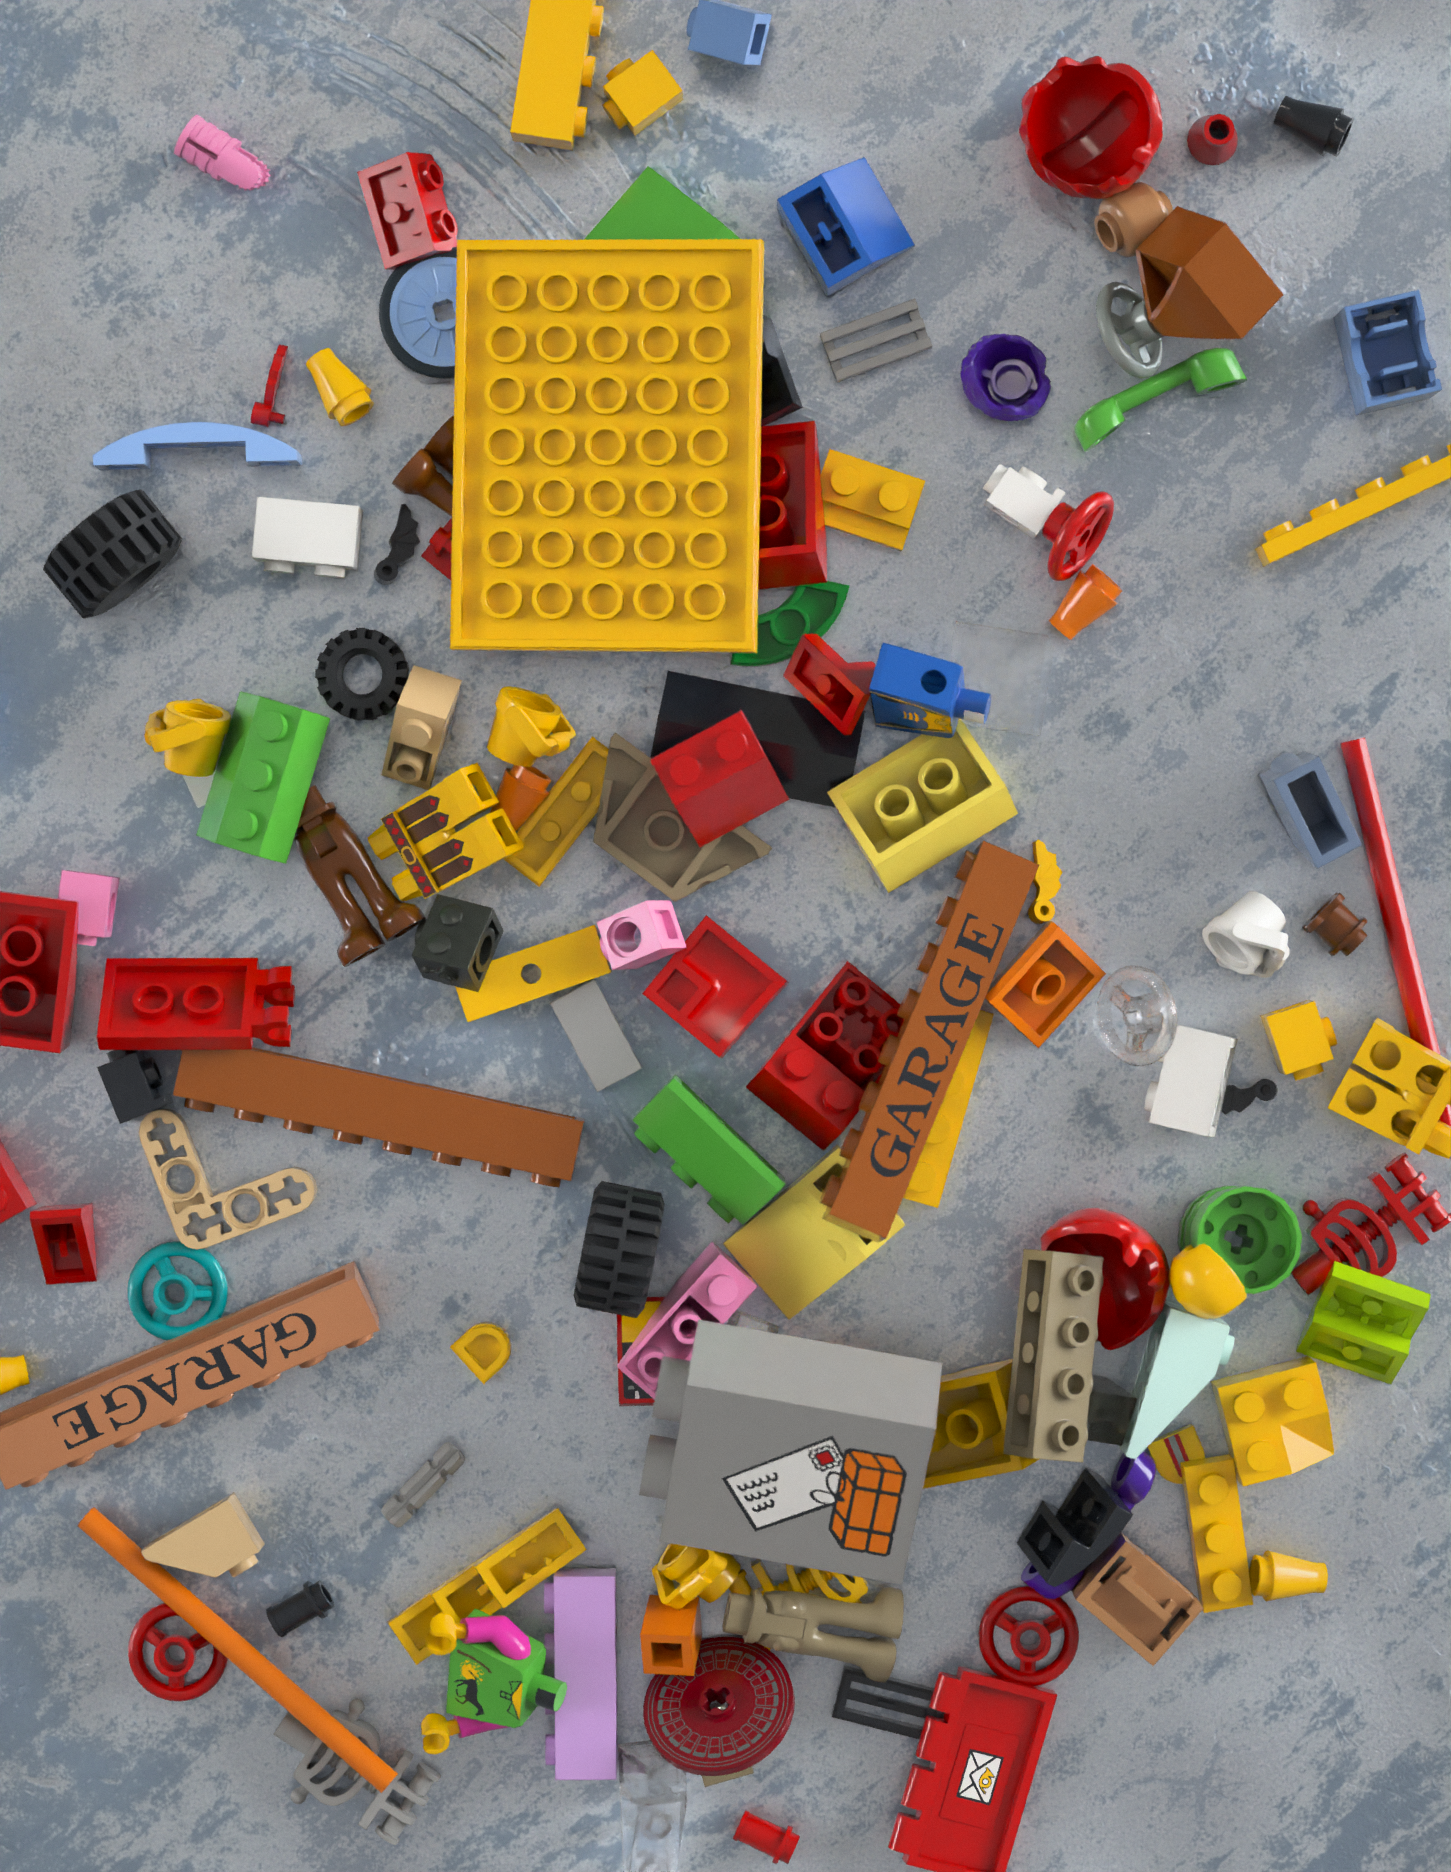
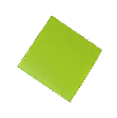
M1334 1261L1307 1318L1297 1344L1296 1352L1392 1384L1409 1355L1411 1339L1429 1309L1431 1294Z

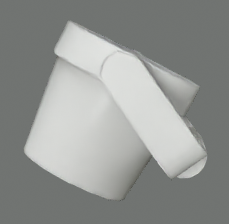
M1249 891L1223 914L1213 918L1202 932L1205 944L1216 957L1217 963L1223 968L1234 970L1240 974H1250L1263 978L1271 977L1276 970L1283 966L1289 956V947L1287 946L1288 935L1281 932L1286 924L1283 913L1269 898L1256 891Z

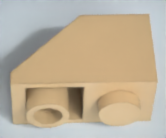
M413 665L396 706L382 776L426 790L430 789L454 716L462 680Z

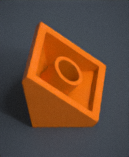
M1047 921L990 984L984 1000L1039 1048L1106 973L1053 921Z

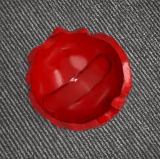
M1066 56L1061 57L1045 77L1030 87L1022 98L1023 117L1019 125V133L1025 144V152L1031 167L1049 186L1059 189L1072 197L1105 199L1128 189L1147 170L1162 141L1163 122L1157 94L1148 80L1138 70L1124 63L1106 65L1100 56L1090 57L1082 62Z
M1084 1208L1063 1216L1041 1236V1250L1103 1257V1287L1099 1296L1098 1338L1096 1342H1101V1346L1104 1349L1115 1350L1124 1347L1147 1331L1158 1319L1164 1308L1170 1287L1168 1279L1170 1268L1164 1250L1143 1227L1114 1211L1100 1208Z

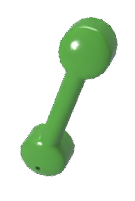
M1228 348L1203 350L1114 396L1092 405L1082 414L1074 427L1084 451H1089L1118 429L1126 421L1123 413L1189 380L1192 381L1198 394L1224 390L1247 381L1234 352Z

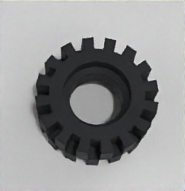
M356 628V630L351 631L345 630L340 632V635L335 639L331 638L325 644L327 647L323 653L320 652L317 659L319 661L318 669H315V678L318 680L319 685L317 688L320 695L326 700V703L341 715L354 720L378 719L377 717L392 712L408 679L409 666L401 648L383 633L366 628ZM358 655L374 657L382 669V679L379 686L367 694L352 692L348 689L343 679L345 665L351 658Z

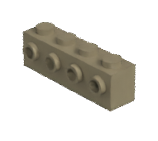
M1033 1249L1023 1250L1003 1454L1033 1459L1083 1463L1084 1448L1088 1440L1087 1418L1089 1398L1093 1389L1092 1367L1094 1347L1098 1338L1099 1296L1103 1287V1257Z

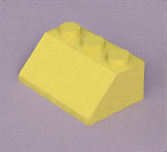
M960 718L953 737L943 738L921 734L827 792L862 853L888 893L1018 814L1006 785Z

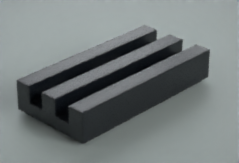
M844 1665L836 1694V1701L831 1713L833 1718L920 1739L923 1726L845 1707L847 1699L924 1718V1722L927 1715L936 1717L937 1710L929 1707L934 1691L932 1687L889 1677L886 1683L876 1682L867 1678L863 1670ZM851 1682L928 1700V1707L850 1688Z

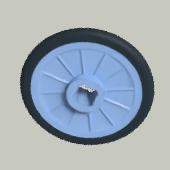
M452 247V251L435 254L396 267L383 288L379 303L380 327L391 352L411 370L432 378H455L457 247ZM448 302L452 303L455 313L454 319L442 321V323L438 322L434 311L436 306L447 305Z

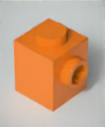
M649 1595L640 1633L644 1674L694 1676L702 1640L699 1597H695L683 1608L677 1610L663 1604L660 1601L659 1595Z

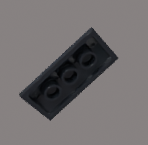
M668 671L650 758L742 710L788 798L836 808L827 792L853 777L865 710H863L852 734L843 735L806 698Z

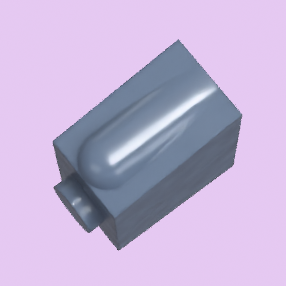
M1306 751L1296 755L1293 753H1283L1273 759L1270 769L1259 774L1293 845L1316 869L1362 846L1319 756Z

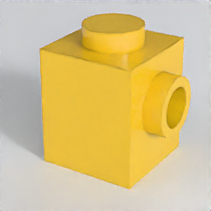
M653 50L649 51L635 63L630 58L619 63L606 75L609 82L603 86L604 95L608 100L602 104L603 109L619 130L627 125L634 136L683 101V90Z
M1305 1000L1260 1015L1279 1073L1284 1075L1293 1073L1295 1080L1304 1079L1323 1072L1322 1063L1334 1059L1330 1047L1337 1045L1335 1032L1328 1017L1320 1018L1315 1001Z

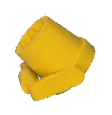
M507 686L500 689L495 702L496 711L487 749L492 755L505 762L517 766L530 767L534 765L537 757L544 755L554 756L567 750L570 740L576 736V733L562 714L560 707L547 694H537L523 688Z
M199 698L175 700L168 702L164 709L149 715V720L145 725L144 738L146 743L152 746L154 752L164 751V766L168 770L186 776L207 777L213 775L225 734L229 731L231 715L225 709L205 703Z
M670 1543L659 1562L652 1568V1573L660 1601L667 1606L679 1610L697 1596L708 1603L717 1600L734 1582L741 1569V1564L732 1554ZM673 1580L679 1583L676 1589L674 1587Z

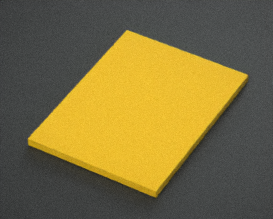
M762 239L457 240L451 650L757 653L764 241Z

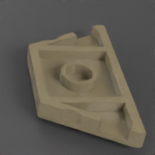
M616 732L610 738L593 842L663 894L676 902L709 883L715 882L744 865L769 854L772 847L742 825L699 847L670 799L650 761L651 758Z

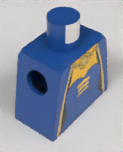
M882 643L869 687L875 727L951 738L955 734L959 718L985 724L990 710L991 694L965 688L962 666L954 662Z

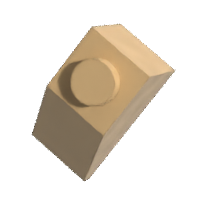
M233 1492L151 1541L143 1548L141 1553L147 1561L215 1578L229 1571L231 1576L235 1577L259 1562L255 1554L261 1550L265 1543Z

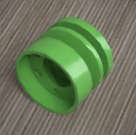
M1221 1186L1205 1191L1189 1204L1179 1222L1177 1244L1180 1252L1188 1245H1192L1194 1248L1200 1244L1208 1245L1235 1272L1244 1286L1245 1292L1256 1294L1275 1288L1291 1274L1300 1257L1302 1234L1296 1214L1283 1198L1264 1188ZM1226 1231H1235V1234L1242 1238L1240 1247L1231 1246L1229 1241L1224 1240Z

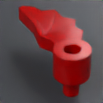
M279 344L276 354H274L266 383L264 403H254L251 414L252 424L269 427L271 422L284 423L285 415L273 412L288 346Z

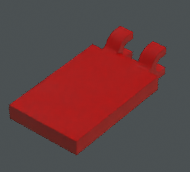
M107 958L97 1030L99 1050H252L253 1038H258L271 1046L290 1047L292 1029L291 1025H288V1007H294L295 985H292V966L260 969L258 958ZM264 1001L274 1006L264 1009Z

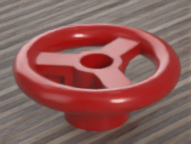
M1104 491L1095 492L1083 500L1076 509L1062 502L1047 518L1042 530V536L1053 543L1047 564L1048 574L1053 580L1065 581L1074 576L1083 568L1099 547L1109 528L1114 512V501L1109 493ZM1068 551L1070 554V559L1065 564H1063L1064 557L1066 555V552Z
M1030 1586L1016 1587L999 1595L985 1610L979 1626V1647L985 1662L997 1676L1029 1686L1042 1685L1059 1677L1072 1663L1079 1643L1077 1620L1069 1605L1061 1597L1047 1599ZM1035 1601L1048 1606L1055 1613L1041 1621L1034 1619L1019 1621L1005 1612V1610L1019 1602ZM995 1625L1010 1634L1011 1648L1020 1659L1019 1670L1009 1666L999 1656L994 1644ZM1063 1628L1064 1642L1059 1655L1050 1665L1036 1670V1661L1043 1659L1051 1648L1050 1634ZM1027 1630L1036 1631L1039 1635L1038 1640L1033 1645H1024L1020 1642L1021 1635Z
M162 1603L147 1611L132 1630L128 1643V1659L131 1670L140 1685L156 1697L168 1701H188L198 1698L217 1684L225 1671L228 1658L213 1646V1659L208 1671L198 1681L185 1686V1674L193 1666L196 1652L211 1643L198 1632L187 1638L179 1634L168 1635L155 1627V1624L165 1618L179 1616L168 1605ZM145 1640L156 1647L154 1663L163 1675L169 1677L168 1685L156 1679L148 1670L143 1657ZM173 1645L182 1647L185 1652V1659L178 1661L171 1658L169 1647Z

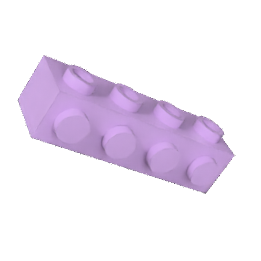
M616 1568L559 1569L554 1573V1583L544 1584V1612L554 1613V1633H545V1664H554V1678L566 1682L567 1692L558 1711L545 1708L546 1715L555 1714V1734H546L545 1739L546 1765H555V1780H616L618 1771Z

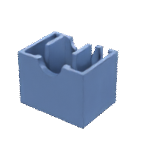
M1419 290L1347 306L1333 317L1356 416L1430 399L1442 390L1440 378L1436 379L1435 377L1436 360L1433 359L1427 343L1425 332L1426 317ZM1392 309H1395V313L1399 314L1390 315L1387 318L1368 320L1367 322L1365 319L1369 314L1374 315L1391 311ZM1412 387L1416 388V391L1388 397L1386 394Z

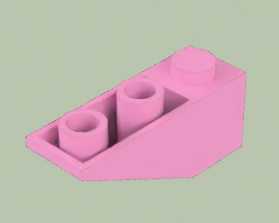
M711 1242L679 1277L620 1360L617 1367L655 1400L662 1357L666 1356L691 1361L698 1320L724 1324L757 1288V1285L748 1272L714 1242Z

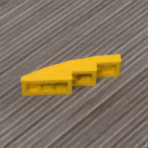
M556 1508L436 1587L387 1623L414 1663L418 1665L432 1655L427 1648V1634L431 1632L430 1622L434 1616L440 1613L449 1614L454 1618L455 1624L460 1623L462 1618H467L474 1609L492 1615L500 1608L504 1609L587 1549L559 1508Z

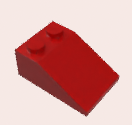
M815 421L762 426L758 590L827 583V542Z
M0 891V1046L59 1054L70 1046L76 992L79 901Z

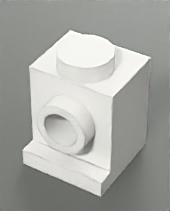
M1001 464L997 466L982 488L991 494L984 506L1032 539L1037 536L1047 518L1057 507L1066 492L1057 487L1053 494L1050 495L1043 490L1047 482L1033 471L1022 466L1019 472H1017L1013 468L1009 467L1007 469Z

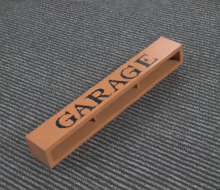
M355 1262L348 1263L0 1412V1479L5 1489L7 1490L19 1484L22 1487L35 1485L45 1479L49 1471L66 1464L68 1467L82 1465L93 1458L98 1450L112 1444L116 1448L126 1446L137 1440L141 1436V1432L157 1425H160L162 1428L173 1426L184 1420L188 1412L204 1405L208 1408L220 1406L229 1401L236 1391L253 1385L254 1388L267 1386L276 1381L283 1371L297 1365L300 1368L311 1367L324 1360L327 1353L344 1345L347 1348H354L368 1342L374 1336L373 1333L379 1331V1314Z

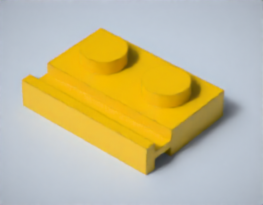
M829 449L821 473L825 526L902 552L925 480Z

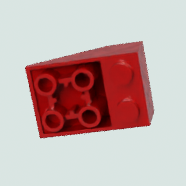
M847 961L746 1085V1088L824 1151L843 1133L860 1111L859 1105L869 1082L873 1081L878 1084L885 1065L878 1062L882 1048L890 1034L898 1036L904 1022V1018L897 1016L901 1004Z

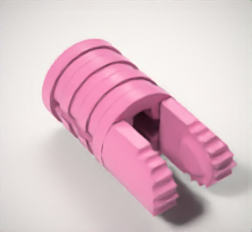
M195 115L186 125L174 149L176 156L184 158L189 164L197 166L199 170L210 174L215 180L220 181L223 178L234 186L238 185L239 189L243 188L244 191L266 186L265 183L269 182L268 178L271 176L267 164H263L262 160L258 161L256 156L241 148V141L230 137L225 131L217 129V126L206 122L199 115Z

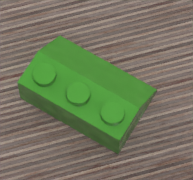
M240 691L196 836L257 857L286 864L330 718Z
M676 1074L633 1118V1121L639 1126L634 1135L654 1154L661 1148L676 1161L670 1169L691 1189L699 1183L713 1197L707 1204L728 1224L736 1218L744 1225L786 1185L785 1178Z

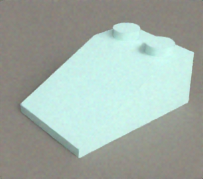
M1165 1301L1161 1314L1152 1325L1117 1439V1444L1125 1456L1136 1459L1215 1377L1218 1365H1227L1232 1353L1234 1337L1228 1335L1230 1326L1221 1318H1201L1188 1312L1180 1304Z

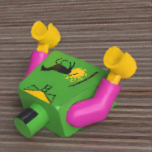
M474 1609L467 1618H462L460 1623L455 1624L454 1618L449 1614L440 1613L433 1617L430 1622L431 1632L427 1634V1648L429 1652L435 1655L450 1653L446 1713L452 1714L453 1719L447 1721L443 1715L438 1713H430L424 1717L421 1722V1734L427 1735L423 1738V1749L426 1753L439 1754L445 1751L449 1746V1736L458 1734L459 1738H464L486 1731L521 1727L537 1706L552 1711L560 1709L567 1692L566 1682L544 1675L545 1646L537 1639L523 1633L508 1617L503 1615L490 1616L478 1609Z

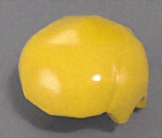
M1200 1244L1195 1248L1192 1245H1188L1171 1261L1168 1279L1174 1297L1188 1312L1205 1319L1221 1318L1246 1300L1247 1296L1244 1286L1235 1272L1208 1245Z

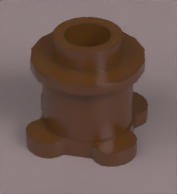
M1336 892L1302 926L1304 931L1307 933L1314 932L1331 948L1328 951L1331 956H1334L1339 951L1348 956L1368 936L1362 930L1367 923V919L1363 917L1359 920L1342 903L1345 897L1340 892Z

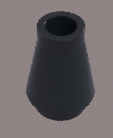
M1285 96L1276 113L1274 124L1287 130L1320 155L1324 156L1327 152L1337 157L1347 140L1354 119L1344 115V109L1296 100Z

